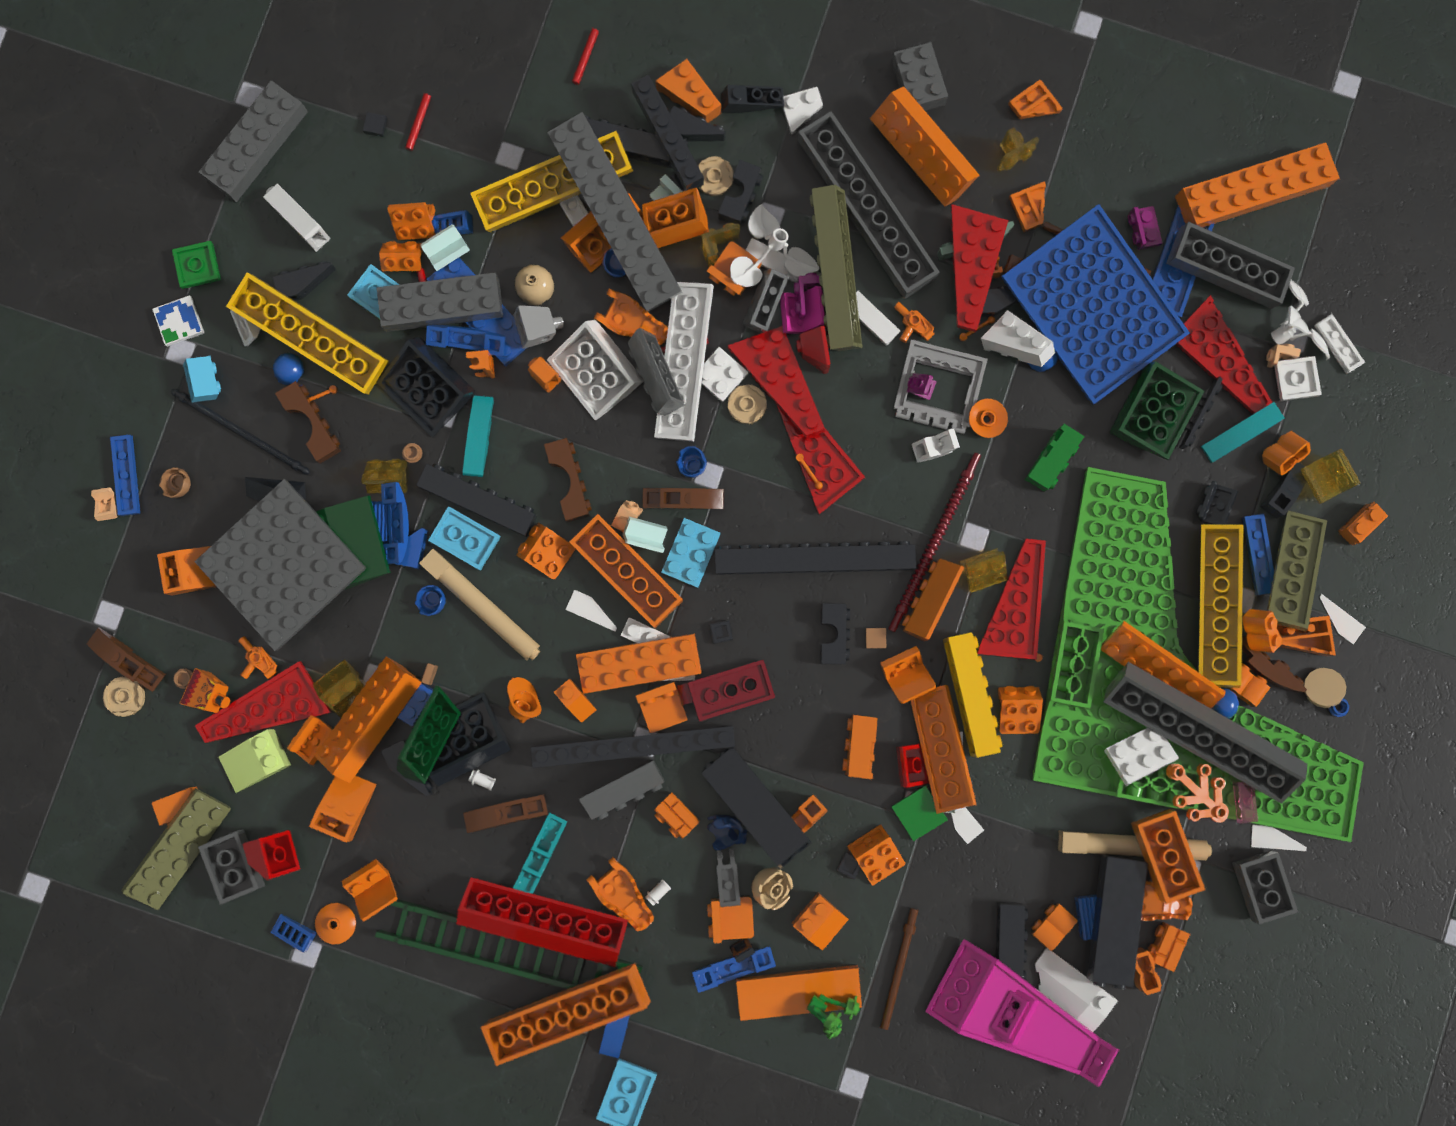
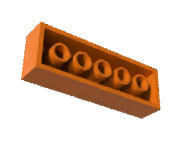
M905 87L891 92L871 116L870 120L944 207L956 201L980 176Z
M599 514L570 541V544L654 629L683 602V599Z
M386 656L378 665L371 678L366 682L361 692L355 697L353 703L343 714L338 724L330 732L323 745L319 747L315 757L332 775L350 783L422 682L405 667Z

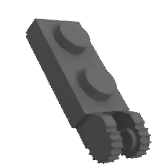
M734 848L729 849L731 863L729 865L722 864L723 853L721 850H717L720 908L741 906Z

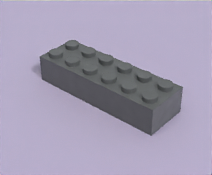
M270 81L200 169L199 173L205 180L237 202L308 113L302 102L273 81Z
M1187 222L1179 228L1166 263L1270 309L1283 303L1295 267L1191 222Z
M496 273L377 287L380 323L385 332L427 327V325H446L503 317L500 284Z

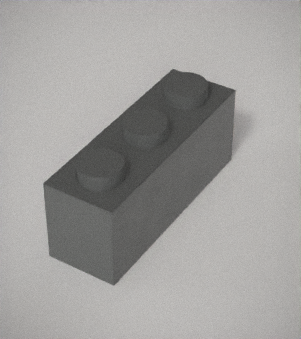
M774 269L763 271L762 278L758 283L742 324L758 333L768 331L789 278Z

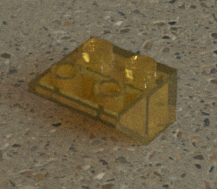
M344 659L317 680L313 687L318 697L342 718L355 697L366 685V682Z

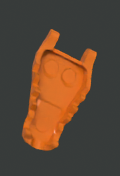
M610 288L608 289L606 294L614 299L606 315L596 313L594 319L622 336L632 337L635 331L641 328L654 334L659 345L665 342L668 333V327L655 319L632 297Z
M612 857L608 861L613 867L599 880H596L592 875L586 880L603 905L613 910L621 918L627 919L636 931L644 930L653 922L654 916L645 904L633 876Z
M1146 881L1141 921L1171 918L1188 920L1192 914V900L1190 897H1184L1166 904L1159 900L1153 882Z

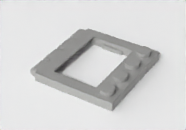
M911 340L893 409L897 410L895 417L909 420L910 415L914 414L913 422L925 425L929 424L931 418L933 419V427L947 430L949 423H951V429H954L957 433L965 434L966 427L970 428L969 412L972 406L977 403L987 359ZM916 362L972 376L964 403L963 414L906 400L908 380L915 373L914 367Z

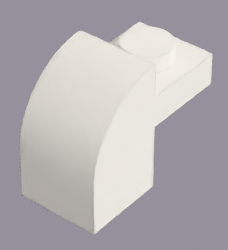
M949 429L936 436L926 437L912 443L917 463L952 453L953 450L960 448L954 429Z

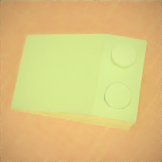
M267 729L219 756L235 793L291 766L274 729Z

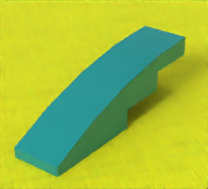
M475 395L473 397L467 432L463 475L483 477L489 447L491 415L494 404L493 397Z
M1272 402L1202 445L1201 448L1210 462L1213 463L1285 419L1275 402Z
M551 813L548 814L513 889L531 894L534 893L568 821Z

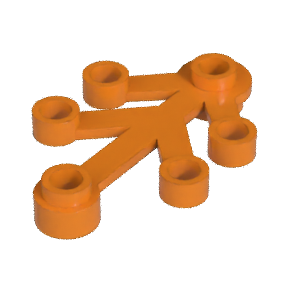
M1172 763L1167 767L1166 774L1168 778L1179 780L1194 794V796L1175 795L1172 800L1175 807L1183 808L1189 804L1201 803L1208 807V809L1203 810L1190 808L1186 813L1189 820L1198 821L1200 818L1210 817L1215 822H1223L1227 819L1229 810L1226 804L1222 802V789L1225 787V781L1220 777L1212 778L1213 801L1209 797L1208 776L1211 774V767L1209 765L1199 764L1197 766L1200 788L1185 774V769L1182 765ZM1203 767L1206 768V771H1205L1204 774H1203V772H1202ZM1177 769H1179V774H1178V776L1176 775V770H1177ZM1219 780L1220 784L1217 787L1216 782ZM1179 798L1182 800L1180 805L1178 804ZM1195 811L1196 815L1193 818L1192 813Z

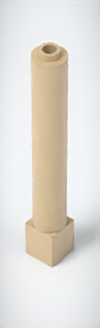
M432 549L419 564L449 589L526 661L528 659L534 660L538 656L540 645L456 570L440 553Z
M1059 830L1058 851L1062 853L1143 857L1136 836ZM1187 839L1194 860L1206 861L1211 856L1212 848L1207 840Z

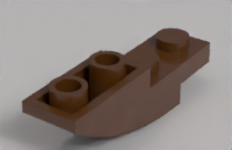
M643 488V508L724 509V489Z
M100 627L97 628L87 642V645L107 664L132 682L137 681L152 692L166 675L133 653V649Z
M1242 636V652L1247 656L1242 663L1248 666L1254 674L1263 677L1268 683L1288 691L1298 693L1307 690L1303 686V680L1297 675L1294 676L1289 671L1290 667L1282 660H1272L1270 662L1271 659L1265 652L1251 650L1247 637Z
M544 795L518 799L463 813L467 833L548 815Z

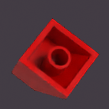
M290 830L243 843L248 865L266 880L300 870Z

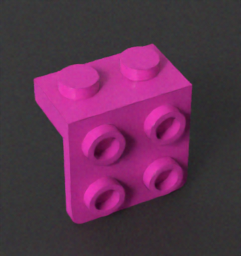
M815 286L804 292L806 313L804 319H799V314L795 313V302H798L797 294L782 293L780 303L783 333L801 334L824 325L825 313L821 299L823 295L822 288L820 286Z

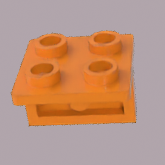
M425 202L388 205L387 210L398 240L431 238L435 235L432 224L435 214L434 204L427 205Z

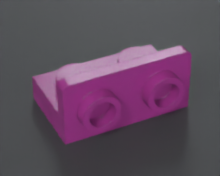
M1154 206L1141 209L1133 207L1129 212L1128 222L1133 228L1132 239L1134 244L1137 245V249L1160 246L1162 239Z

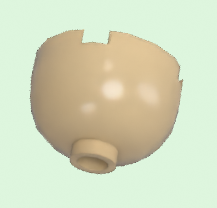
M528 265L518 272L515 278V290L524 303L540 305L551 298L554 292V281L551 274L544 267Z
M775 867L761 870L752 882L751 889L754 899L766 909L777 910L781 908L790 898L788 893L790 889H793L792 878L788 873Z

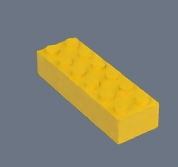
M971 632L943 639L970 757L978 758L1000 753L1002 741L1000 735H997L995 727H998L996 717L995 715L992 716L990 709L993 707L991 696H987L986 692L988 687L987 678L985 675L982 676L981 668H983V661L981 656L977 655L976 648L979 647L977 637L973 636Z

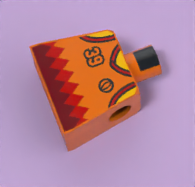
M195 668L179 704L217 713L220 707L226 708L230 704V698L226 696L228 686L211 672Z

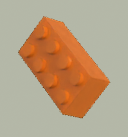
M1167 809L1131 823L1144 860L1148 862L1147 868L1160 901L1168 904L1205 890L1176 811Z

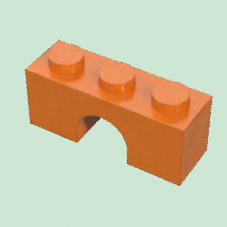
M812 795L798 808L792 819L805 833L828 810Z

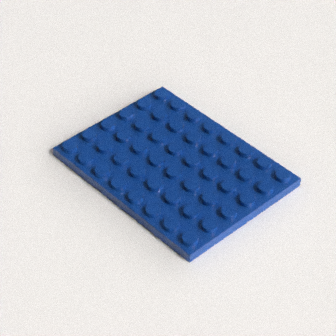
M1100 204L1093 207L1001 276L1041 334L1053 341L1056 355L1091 404L1097 403L1190 334Z

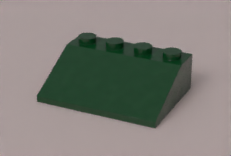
M1151 362L1143 368L1110 433L1131 445L1169 460L1204 390L1158 362Z
M364 496L316 511L367 568L345 589L390 573L370 496Z
M436 685L397 760L396 769L404 778L422 784L426 783L461 714L440 686Z

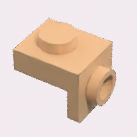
M1277 344L1269 349L1267 353V367L1272 368L1277 365L1279 358L1285 360L1297 359L1300 356L1301 349L1294 348L1295 346L1292 344Z
M111 488L92 490L91 496L95 500V519L102 521L117 518L116 494Z
M626 500L620 506L611 526L624 532L628 518L638 519L643 509L637 503Z

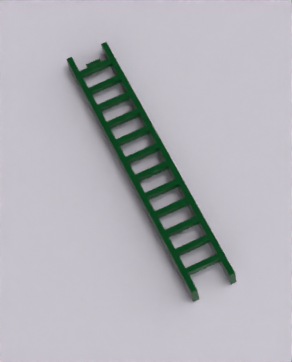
M399 899L390 904L391 906L403 909L396 934L378 930L375 937L401 945L415 947L566 989L580 985L578 980L584 961L583 958L578 959L572 982L558 978L565 953L559 952L554 974L550 976L539 973L545 950L542 947L539 948L533 971L519 967L525 946L524 942L519 944L514 966L499 962L506 939L500 936L494 960L480 957L486 932L483 931L480 933L474 955L461 952L467 928L465 926H461L455 950L441 946L447 921L457 923V915ZM408 911L422 914L416 939L402 936ZM428 916L442 919L435 944L421 941ZM618 959L616 967L621 969L634 963ZM598 963L595 978L601 976L604 964ZM636 964L639 973H641L643 965Z

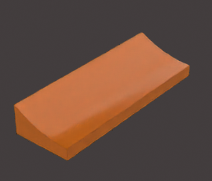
M857 965L736 978L740 1021L807 1014L810 1011L806 1008L813 996L819 997L821 994L846 1003L847 998L854 999L856 995V1002L860 1003L859 1008H862L859 968ZM825 1002L828 1005L825 1011L844 1009V1007Z

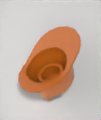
M520 677L512 678L507 685V693L510 700L509 712L520 723H524L526 720L537 717L541 713V705L534 686L528 680Z

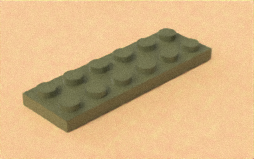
M1288 511L1285 514L1267 611L1274 613L1279 625L1302 631L1308 630L1327 520Z
M195 788L121 890L122 893L158 910L200 853L198 847L208 842L231 810L230 806Z

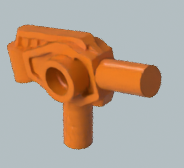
M900 302L894 306L904 317L902 323L906 326V329L900 337L902 342L906 343L913 331L920 334L925 341H928L934 335V326L917 310L908 311Z
M245 636L238 640L247 651L245 658L249 662L240 674L242 677L248 679L255 667L261 670L267 679H270L277 673V664L263 647L253 646Z

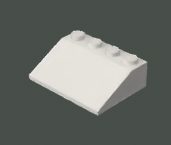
M597 320L585 321L547 359L594 420H598L644 381Z

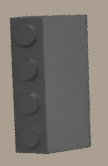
M641 328L637 329L628 341L630 347L629 354L636 361L637 373L645 382L643 386L653 401L651 402L653 410L666 416L685 406V403L656 336Z
M653 760L581 797L579 800L592 820L597 818L599 821L609 816L608 811L612 809L619 811L626 807L625 802L631 799L636 802L645 797L643 793L649 790L653 793L663 788L662 783L665 780Z

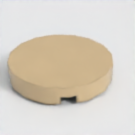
M717 156L708 157L700 162L698 167L704 176V185L699 187V189L710 196H719L726 193L732 186L733 169L730 163Z
M738 386L731 392L728 398L730 415L735 421L742 424L757 422L766 411V397L756 386Z
M1315 669L1309 673L1304 681V687L1307 689L1304 693L1307 699L1318 707L1329 708L1335 706L1342 701L1346 694L1345 680L1333 669Z
M123 676L115 678L104 689V705L107 710L116 716L127 717L134 715L142 708L145 702L144 687L137 681L132 682Z

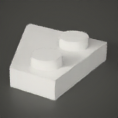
M818 87L784 96V107L782 108L791 135L823 107Z

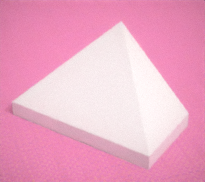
M230 310L243 344L248 346L257 338L261 328Z

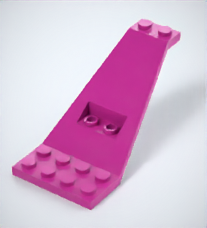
M963 939L925 1011L958 1034L1079 1074L1096 1086L1101 1085L1119 1049L1101 1039L1000 960ZM1016 1002L1020 1004V1007L1017 1010L1014 1007ZM1007 1020L1010 1022V1026L1008 1028L1005 1027V1022Z

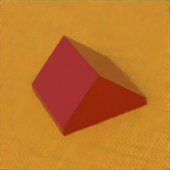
M921 744L896 746L901 787L908 788L930 784Z

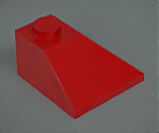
M825 326L801 333L799 340H796L797 352H801V357L824 374L828 373L831 363Z

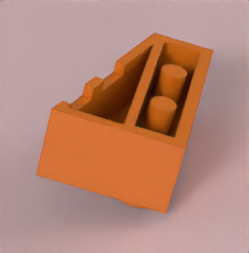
M688 59L655 81L657 91L671 98V101L681 105L693 116H701L708 123L721 114V103Z
M1330 616L1310 618L1307 631L1277 624L1276 629L1282 637L1280 647L1322 656H1336Z
M852 715L851 719L848 718L847 730L850 731L849 739H845L844 750L847 751V759L843 758L842 771H845V775L849 777L873 779L871 770L872 761L874 762L875 757L873 753L876 742L877 718Z

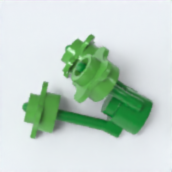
M821 994L819 997L814 995L806 1009L824 1023L823 1031L826 1033L827 1038L831 1039L832 1037H837L842 1030V1021L840 1020L842 1013L837 1015L832 1012L828 1016L824 1013L828 1006L825 1002L844 1007V1014L849 1015V1020L860 1011V1003L856 1002V995L854 999L847 998L846 1003Z

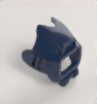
M713 815L707 818L708 820H714L707 826V829L716 838L712 845L713 849L722 850L734 844L747 843V830L743 829L742 824L735 816ZM734 829L739 830V835L734 832Z

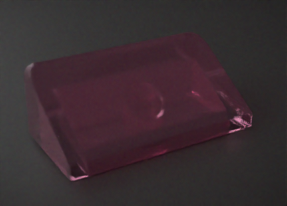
M1243 781L1233 782L1237 823L1258 822L1255 788Z

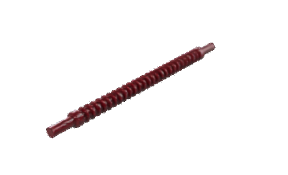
M974 453L966 470L962 471V478H959L960 483L956 484L955 493L951 494L950 503L946 504L948 508L944 509L945 514H941L943 518L939 519L940 524H937L938 528L934 529L935 534H932L933 538L929 539L930 544H927L928 548L924 549L923 559L919 560L921 563L917 564L918 569L914 570L916 573L912 574L913 579L909 580L911 583L907 584L908 589L904 590L906 594L902 595L903 599L899 600L901 603L896 606L895 610L897 612L888 630L896 632L903 615L907 614L909 610L907 607L911 606L910 601H913L912 597L916 596L915 591H918L917 586L921 585L919 582L923 581L922 576L926 575L924 572L928 571L927 566L931 565L929 562L933 560L932 556L936 555L934 551H937V546L941 545L939 541L943 540L942 535H945L944 531L948 530L947 525H950L949 521L953 520L952 515H955L954 511L958 510L959 500L963 499L961 496L965 495L964 490L968 489L966 486L970 485L969 481L974 477L973 472L981 458L980 454Z

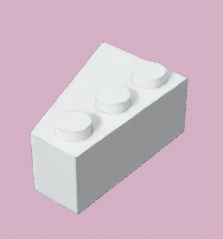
M1008 310L981 338L984 350L996 351L1003 356L1016 357L1020 361L1040 367L1055 354L1053 341Z

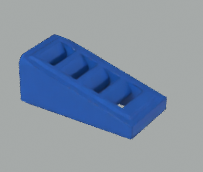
M467 210L435 215L433 217L432 224L435 235L447 228V220H449V226L452 224L455 226V220H457V227L455 228L459 234L473 233V216ZM438 221H441V227H442V229H439V222H438Z
M280 914L271 931L273 935L303 953L308 951L317 932L283 914ZM284 921L286 925L283 931L280 932L278 930ZM292 926L293 928L289 936L286 935L288 928ZM296 930L300 931L296 939H293ZM305 934L306 937L303 943L299 942L302 935Z

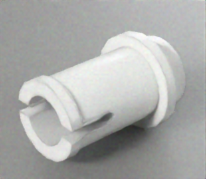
M473 770L469 781L472 782V785L475 783L491 791L496 779L480 773V770Z
M662 879L651 892H647L645 897L654 906L656 903L659 904V900L671 890V887Z

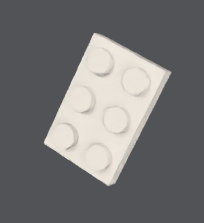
M1146 728L1104 750L1125 786L1179 759L1167 738L1150 728Z

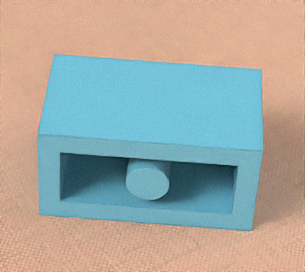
M210 356L187 358L183 367L191 402L216 400L221 392L219 381L215 379V362L211 361Z

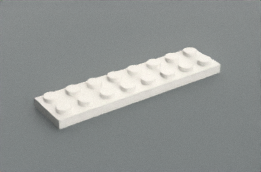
M677 282L682 293L672 298L664 357L685 406L666 416L657 413L654 437L657 439L694 442L714 286L703 283Z

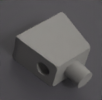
M518 306L513 314L523 349L552 340L556 334V329L563 328L562 317L552 318L548 307Z

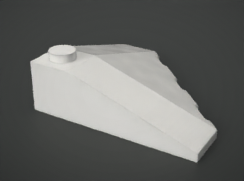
M1047 948L1044 949L1034 963L1035 971L1039 972V991L1092 1032L1104 1021L1118 1002V1000L1102 988L1093 985L1091 980L1087 979L1086 976Z

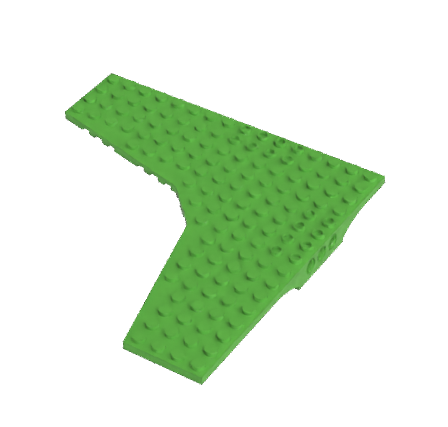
M1087 467L1032 780L1187 811L1190 808L1198 810L1208 809L1203 803L1189 804L1183 808L1173 805L1172 800L1175 795L1194 796V794L1179 780L1168 778L1166 769L1169 765L1125 786L1104 751L1106 748L1148 728L1103 702L1108 685L1124 666L1101 651V645L1124 621L1194 670L1196 669L1184 655L1177 638L1176 628L1178 627L1175 617L1176 602L1173 592L1174 577L1172 556L1170 555L1171 540L1168 529L1166 482ZM1239 706L1237 713L1230 720L1307 763L1306 780L1281 804L1167 739L1179 757L1173 763L1182 765L1185 769V774L1199 788L1197 766L1199 764H1207L1211 767V774L1208 776L1209 797L1213 801L1211 780L1214 777L1224 779L1225 787L1222 789V802L1226 804L1229 810L1227 818L1347 842L1352 841L1364 762L1334 750L1252 710ZM1203 767L1202 772L1204 774L1206 771L1205 767ZM1179 769L1176 770L1177 776L1179 774ZM1219 780L1216 782L1217 787L1220 784ZM1181 798L1178 799V804L1180 805L1182 802Z

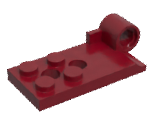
M764 659L676 686L681 704L686 705L693 702L699 721L775 698ZM747 679H752L755 682L753 690L746 689L745 681ZM728 685L735 686L736 694L734 696L727 695L726 687Z

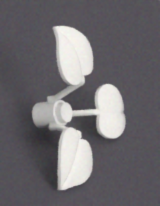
M761 204L751 214L748 221V229L755 238L765 237L766 240H769V246L755 264L748 257L736 258L730 266V278L735 284L743 287H751L758 284L763 274L757 266L771 249L778 251L783 248L784 257L787 258L784 263L785 269L794 277L798 278L799 276H805L807 273H815L820 267L803 249L793 247L790 248L787 254L788 244L786 241L788 240V233L780 228L777 219Z
M1291 280L1289 288L1298 299L1299 305L1296 309L1292 305L1289 306L1288 318L1280 324L1279 328L1271 332V336L1280 345L1289 339L1293 341L1299 337L1309 336L1316 346L1326 354V360H1328L1330 355L1324 339L1314 329L1309 331L1308 326L1298 313L1304 304L1306 306L1309 305L1308 298L1302 288ZM1295 328L1299 329L1303 333L1294 335V333H1296Z

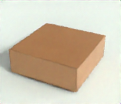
M866 628V649L886 648V628Z
M427 664L421 680L422 683L432 685L438 669L437 665Z

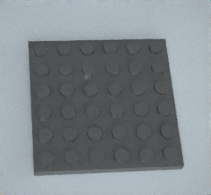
M283 479L195 561L274 651H278L367 569L286 479Z

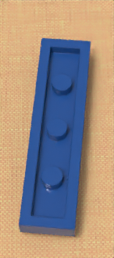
M133 436L110 437L118 516L140 514Z
M1260 514L1242 517L1255 596L1270 594L1274 568L1265 516Z

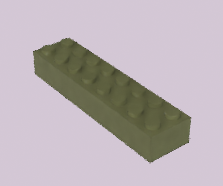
M836 185L813 188L812 195H810V203L814 207L815 213L812 216V221L817 230L815 244L816 247H819L817 263L821 267L822 275H819V282L824 291L821 299L823 306L826 308L824 323L826 327L828 326V334L826 335L827 345L830 346L831 350L836 351L863 348L845 190Z

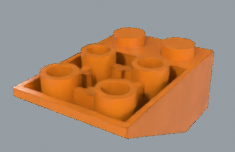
M211 546L157 554L164 594L178 595L217 587L195 563Z
M356 775L350 783L335 776L321 800L309 827L346 843L352 841L377 784Z

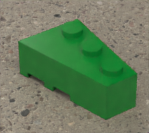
M1066 424L1060 426L1050 438L1025 480L1043 492L1049 488L1052 490L1058 482L1057 476L1060 472L1063 473L1069 464L1068 460L1071 456L1075 455L1079 449L1078 445L1085 436Z

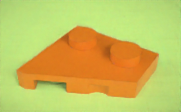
M1041 79L1008 103L1019 119L1060 113L1063 109Z
M1045 181L1009 196L1024 232L1042 226L1044 223Z

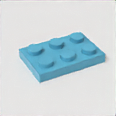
M370 264L347 296L380 319L377 287L399 284Z
M448 506L428 541L481 571L501 536Z
M684 518L661 573L698 588L721 533Z
M619 1058L596 1119L613 1126H638L657 1073Z

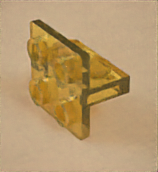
M1014 127L1008 130L1000 144L1005 155L997 168L999 172L1003 169L1007 171L1013 168L1019 160L1025 161L1033 155L1032 152L1036 149L1039 138L1035 137L1024 144V139L1020 132H1017Z
M374 459L368 461L361 479L362 484L366 485L367 493H381V484L399 482L403 493H407L408 486L405 472L407 461L392 459L390 461Z
M997 548L960 561V565L965 567L963 572L968 580L970 592L982 590L1008 579L1005 554L1003 551L999 552Z

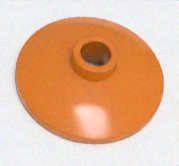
M994 399L978 401L969 412L970 427L977 435L984 438H993L1000 435L1008 423L1005 407ZM984 416L989 417L988 423L984 422Z
M331 903L324 906L318 912L315 919V929L318 936L329 944H340L347 941L353 935L356 928V918L353 911L342 903ZM331 921L337 923L336 928L331 927Z

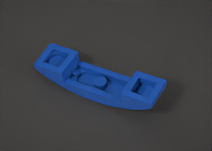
M427 325L426 345L443 348L451 346L477 351L488 350L491 355L504 356L505 336L459 326Z
M399 482L381 484L382 504L388 505L389 544H383L388 564L402 563L409 534L407 505Z
M770 946L755 949L753 955L739 963L736 962L733 956L693 971L692 974L698 993L753 972L758 973L775 967L776 964Z
M630 1015L606 1024L599 1051L600 1054L619 1058Z

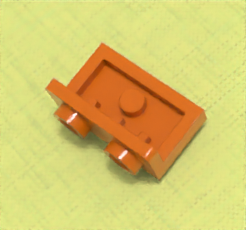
M389 241L383 243L379 252L381 270L420 271V257L423 252L420 245L422 243H416L415 241L405 243Z
M311 715L304 722L302 728L292 739L287 749L297 753L308 764L314 766L318 760L315 754L328 738L333 728L322 719Z

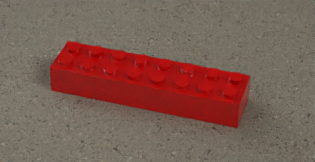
M471 877L458 909L456 924L616 967L628 920Z

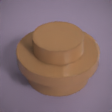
M415 443L407 444L402 451L403 458L409 463L418 462L423 454L421 447Z
M189 669L178 670L174 675L175 685L181 689H186L193 672Z

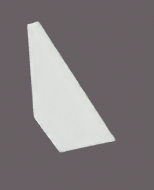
M574 590L566 610L616 632L617 627L594 599Z
M1321 594L1320 599L1337 632L1354 644L1366 627Z
M966 807L963 808V814L951 813L955 830L967 844L984 831Z
M1252 825L1251 847L1306 851L1307 849L1306 846L1274 827Z

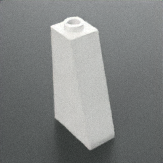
M276 184L266 191V194L263 196L264 199L316 252L331 239L322 227L281 186Z

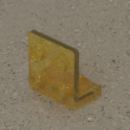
M728 223L721 229H708L704 231V234H701V248L708 268L715 264V259H718L717 245L739 239V224Z
M1342 448L1301 469L1319 504L1361 484Z

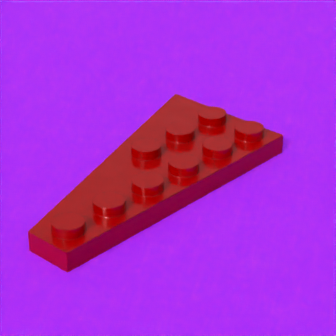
M951 204L956 323L958 328L976 332L1008 220Z
M1210 295L1184 322L1190 334L1176 343V345L1213 379L1219 376L1222 377L1223 380L1220 383L1223 385L1222 387L1249 412L1255 414L1271 404L1272 401L1262 383L1257 380L1253 373L1254 369L1245 359L1243 350L1231 329L1226 326L1220 310H1217L1213 303L1214 300Z
M783 326L728 345V350L737 357L742 366L751 373L756 382L773 398L778 407L787 414L792 423L806 438L825 432L824 425L786 333H783Z
M778 407L795 454H802L804 456L803 460L817 480L823 484L821 489H817L815 482L801 462H799L818 515H820L861 482L865 476L826 429L825 432L806 438L792 423L787 414Z
M1024 540L979 645L977 654L1037 660L1045 540Z
M299 661L232 702L228 707L219 710L198 723L195 727L204 742L209 743L307 719L311 715L316 717L332 713L303 663Z

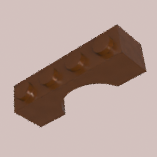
M295 381L276 392L275 395L285 411L289 413H303L310 419L312 434L306 445L315 460L322 463L341 452L338 447L341 444L337 437L331 435L328 431L330 426L325 418L321 419L318 412L320 409L317 404L309 400L308 395L310 393L304 384L300 385Z
M564 438L544 444L549 464L565 470L571 480L568 494L560 501L565 521L568 523L589 517V511L592 508L589 499L585 500L583 492L587 490L584 480L580 481L578 473H581L579 462H575L573 454H576L573 442L569 443L568 439Z

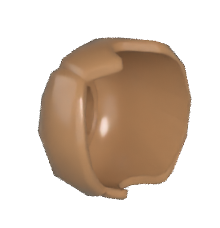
M176 467L167 469L162 474L161 483L159 484L164 492L163 495L170 498L184 496L191 486L188 474L183 469Z

